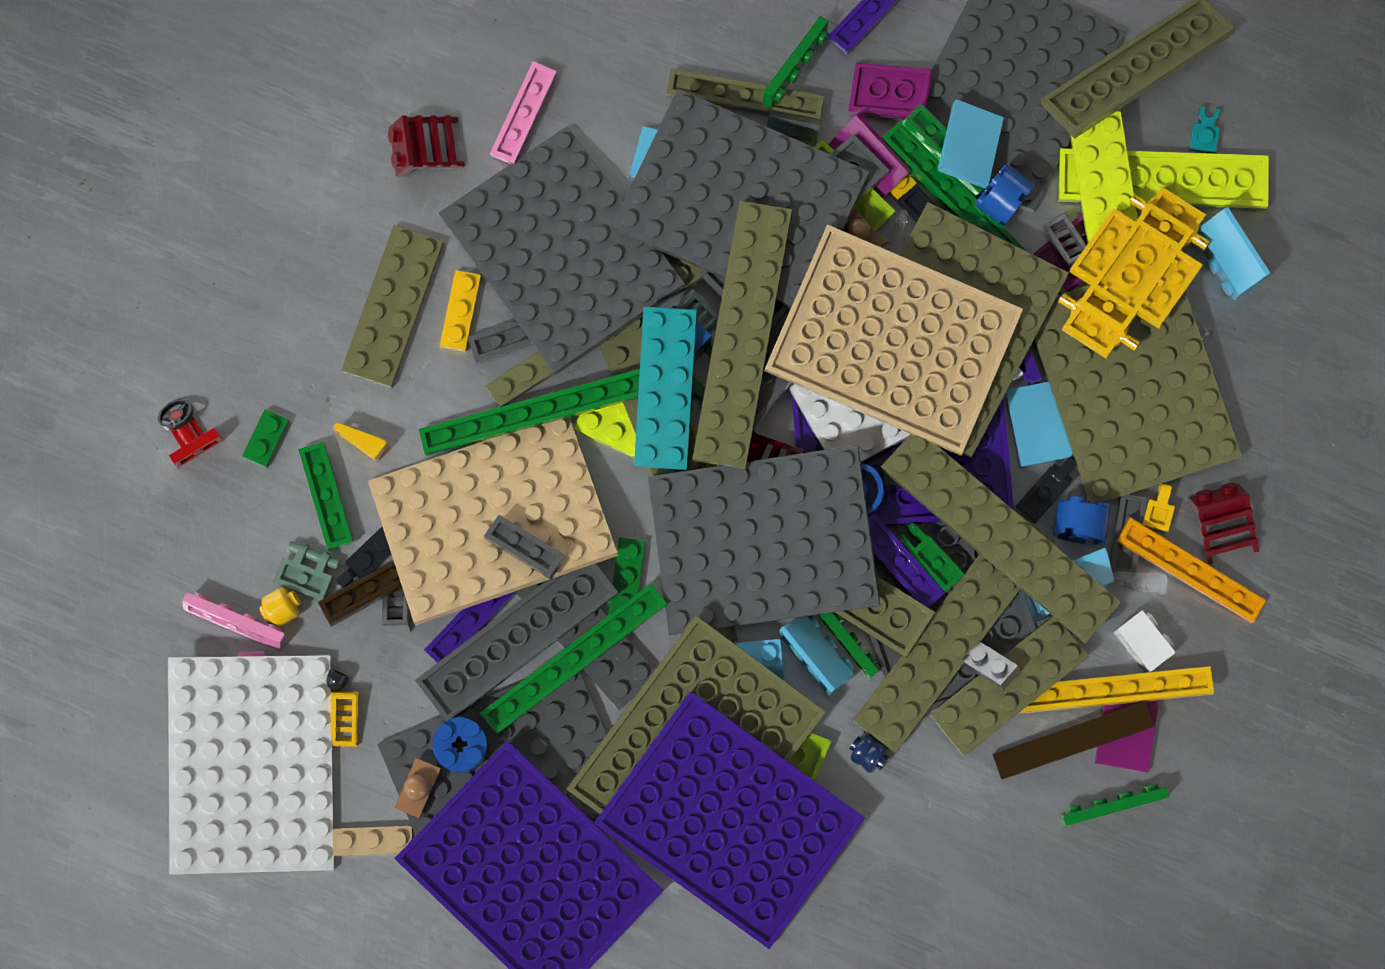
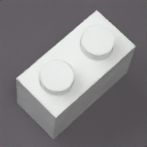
M1142 610L1114 633L1144 672L1148 673L1176 652L1173 650L1175 645L1166 634L1162 635L1156 628L1158 623L1150 613L1145 614Z

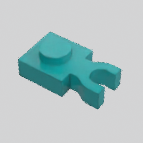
M1200 106L1198 112L1200 124H1193L1189 150L1215 154L1220 127H1215L1214 123L1219 117L1220 109H1215L1213 117L1208 118L1204 114L1206 107Z

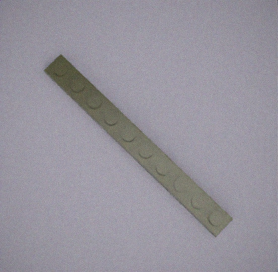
M683 260L673 264L672 267L685 283V287L656 307H660L702 280L700 272L703 269ZM536 352L488 383L486 387L498 406L501 407L511 403L553 376L554 373L541 355Z

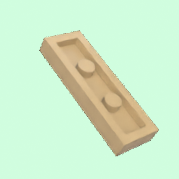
M412 826L333 829V856L399 854L413 839Z

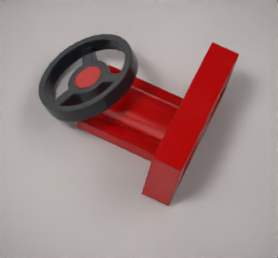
M185 399L169 402L161 409L158 415V422L161 427L171 431L181 447L169 455L177 468H180L223 441L215 428L206 433L202 432L193 417V406ZM182 404L179 409H175L169 415H165L172 407ZM187 406H189V412L185 414ZM163 421L171 422V424L165 425Z

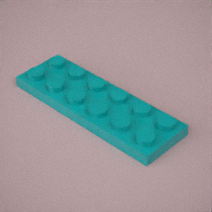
M646 306L643 309L634 466L688 469L698 310Z

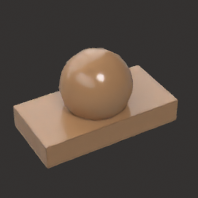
M853 207L843 231L882 248L887 241Z
M416 758L394 808L420 819L441 768Z

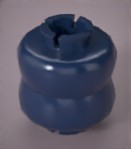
M866 734L863 738L858 736L849 748L853 752L850 757L851 761L861 765L868 773H873L876 768L881 771L890 758L886 755L888 747L877 741L870 734Z

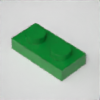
M264 409L242 457L267 468L290 421Z

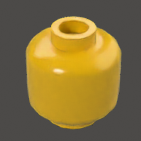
M280 587L262 598L260 612L268 624L280 627L299 615L298 605L301 604V600L294 590L290 592L288 589Z

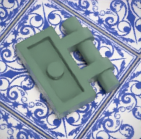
M290 541L287 551L296 555L293 561L282 558L273 582L319 601L323 600L333 580V576L324 573L325 569L328 566L337 570L340 560L331 557V553L326 551L321 553L310 549L309 545L305 543L297 544ZM307 558L317 562L316 568L313 569L302 565L304 559Z

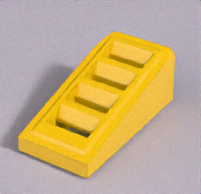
M336 422L333 426L339 436L375 462L381 459L390 446L388 441L344 424Z
M332 690L330 733H332V746L357 747L358 690ZM338 699L352 700V704H338ZM337 710L352 711V715H337ZM337 721L352 722V726H337ZM336 732H352V737H336Z

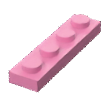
M534 61L532 62L490 152L492 157L509 164H515L555 80L557 71Z
M188 592L182 601L185 611L279 651L282 650L285 644V633L282 632V629L273 624H268L267 626L261 624L252 615L235 613L226 604L220 603L217 605L209 602V599L202 594L195 593L193 595Z

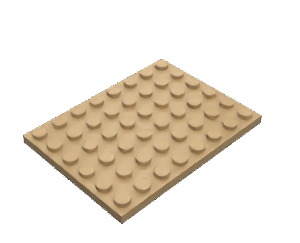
M827 225L764 371L916 437H921L928 442L961 456L1023 309Z
M570 417L494 437L368 480L415 626L549 580L544 575L485 540V533L498 515H501L565 555V561L553 578L618 556Z

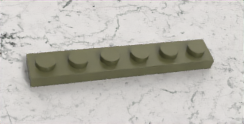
M672 68L666 93L667 96L674 97L677 89H681L715 105L765 114L774 111L820 120L824 95L787 89L782 101H776L770 109L762 104L763 91L767 85Z

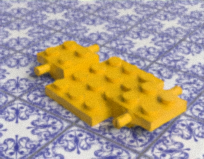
M1163 187L1148 202L1136 195V193L1133 195L1129 202L1142 210L1136 222L1118 210L1112 209L1070 269L1072 274L1091 286L1078 301L1072 299L1066 293L1058 301V303L1071 310L1070 317L1063 326L1062 331L1105 359L1120 343H1123L1133 351L1136 350L1140 341L1127 334L1129 326L1136 315L1159 329L1203 265L1182 252V250L1191 242L1203 250L1209 245L1210 240L1197 233L1206 214Z

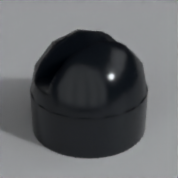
M330 669L327 674L326 683L330 689L337 691L346 686L350 677L337 670Z

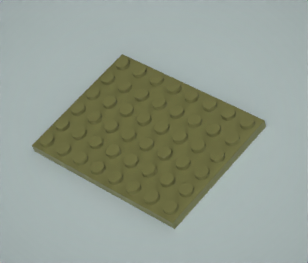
M928 202L899 256L1023 309L962 453L972 458L1069 273Z
M1091 285L1067 292L1066 295L1078 301L1084 296ZM1186 291L1159 329L1136 315L1129 326L1127 334L1140 341V344L1133 351L1123 343H1120L1112 350L1107 359L1062 331L1063 326L1070 317L1071 310L1058 303L1063 294L1057 296L1034 341L1074 460L1077 463L1076 466L1089 504H1094L1095 502L1104 503L1242 458Z
M695 615L566 789L600 814L689 691L699 696L788 762L824 715L825 711Z

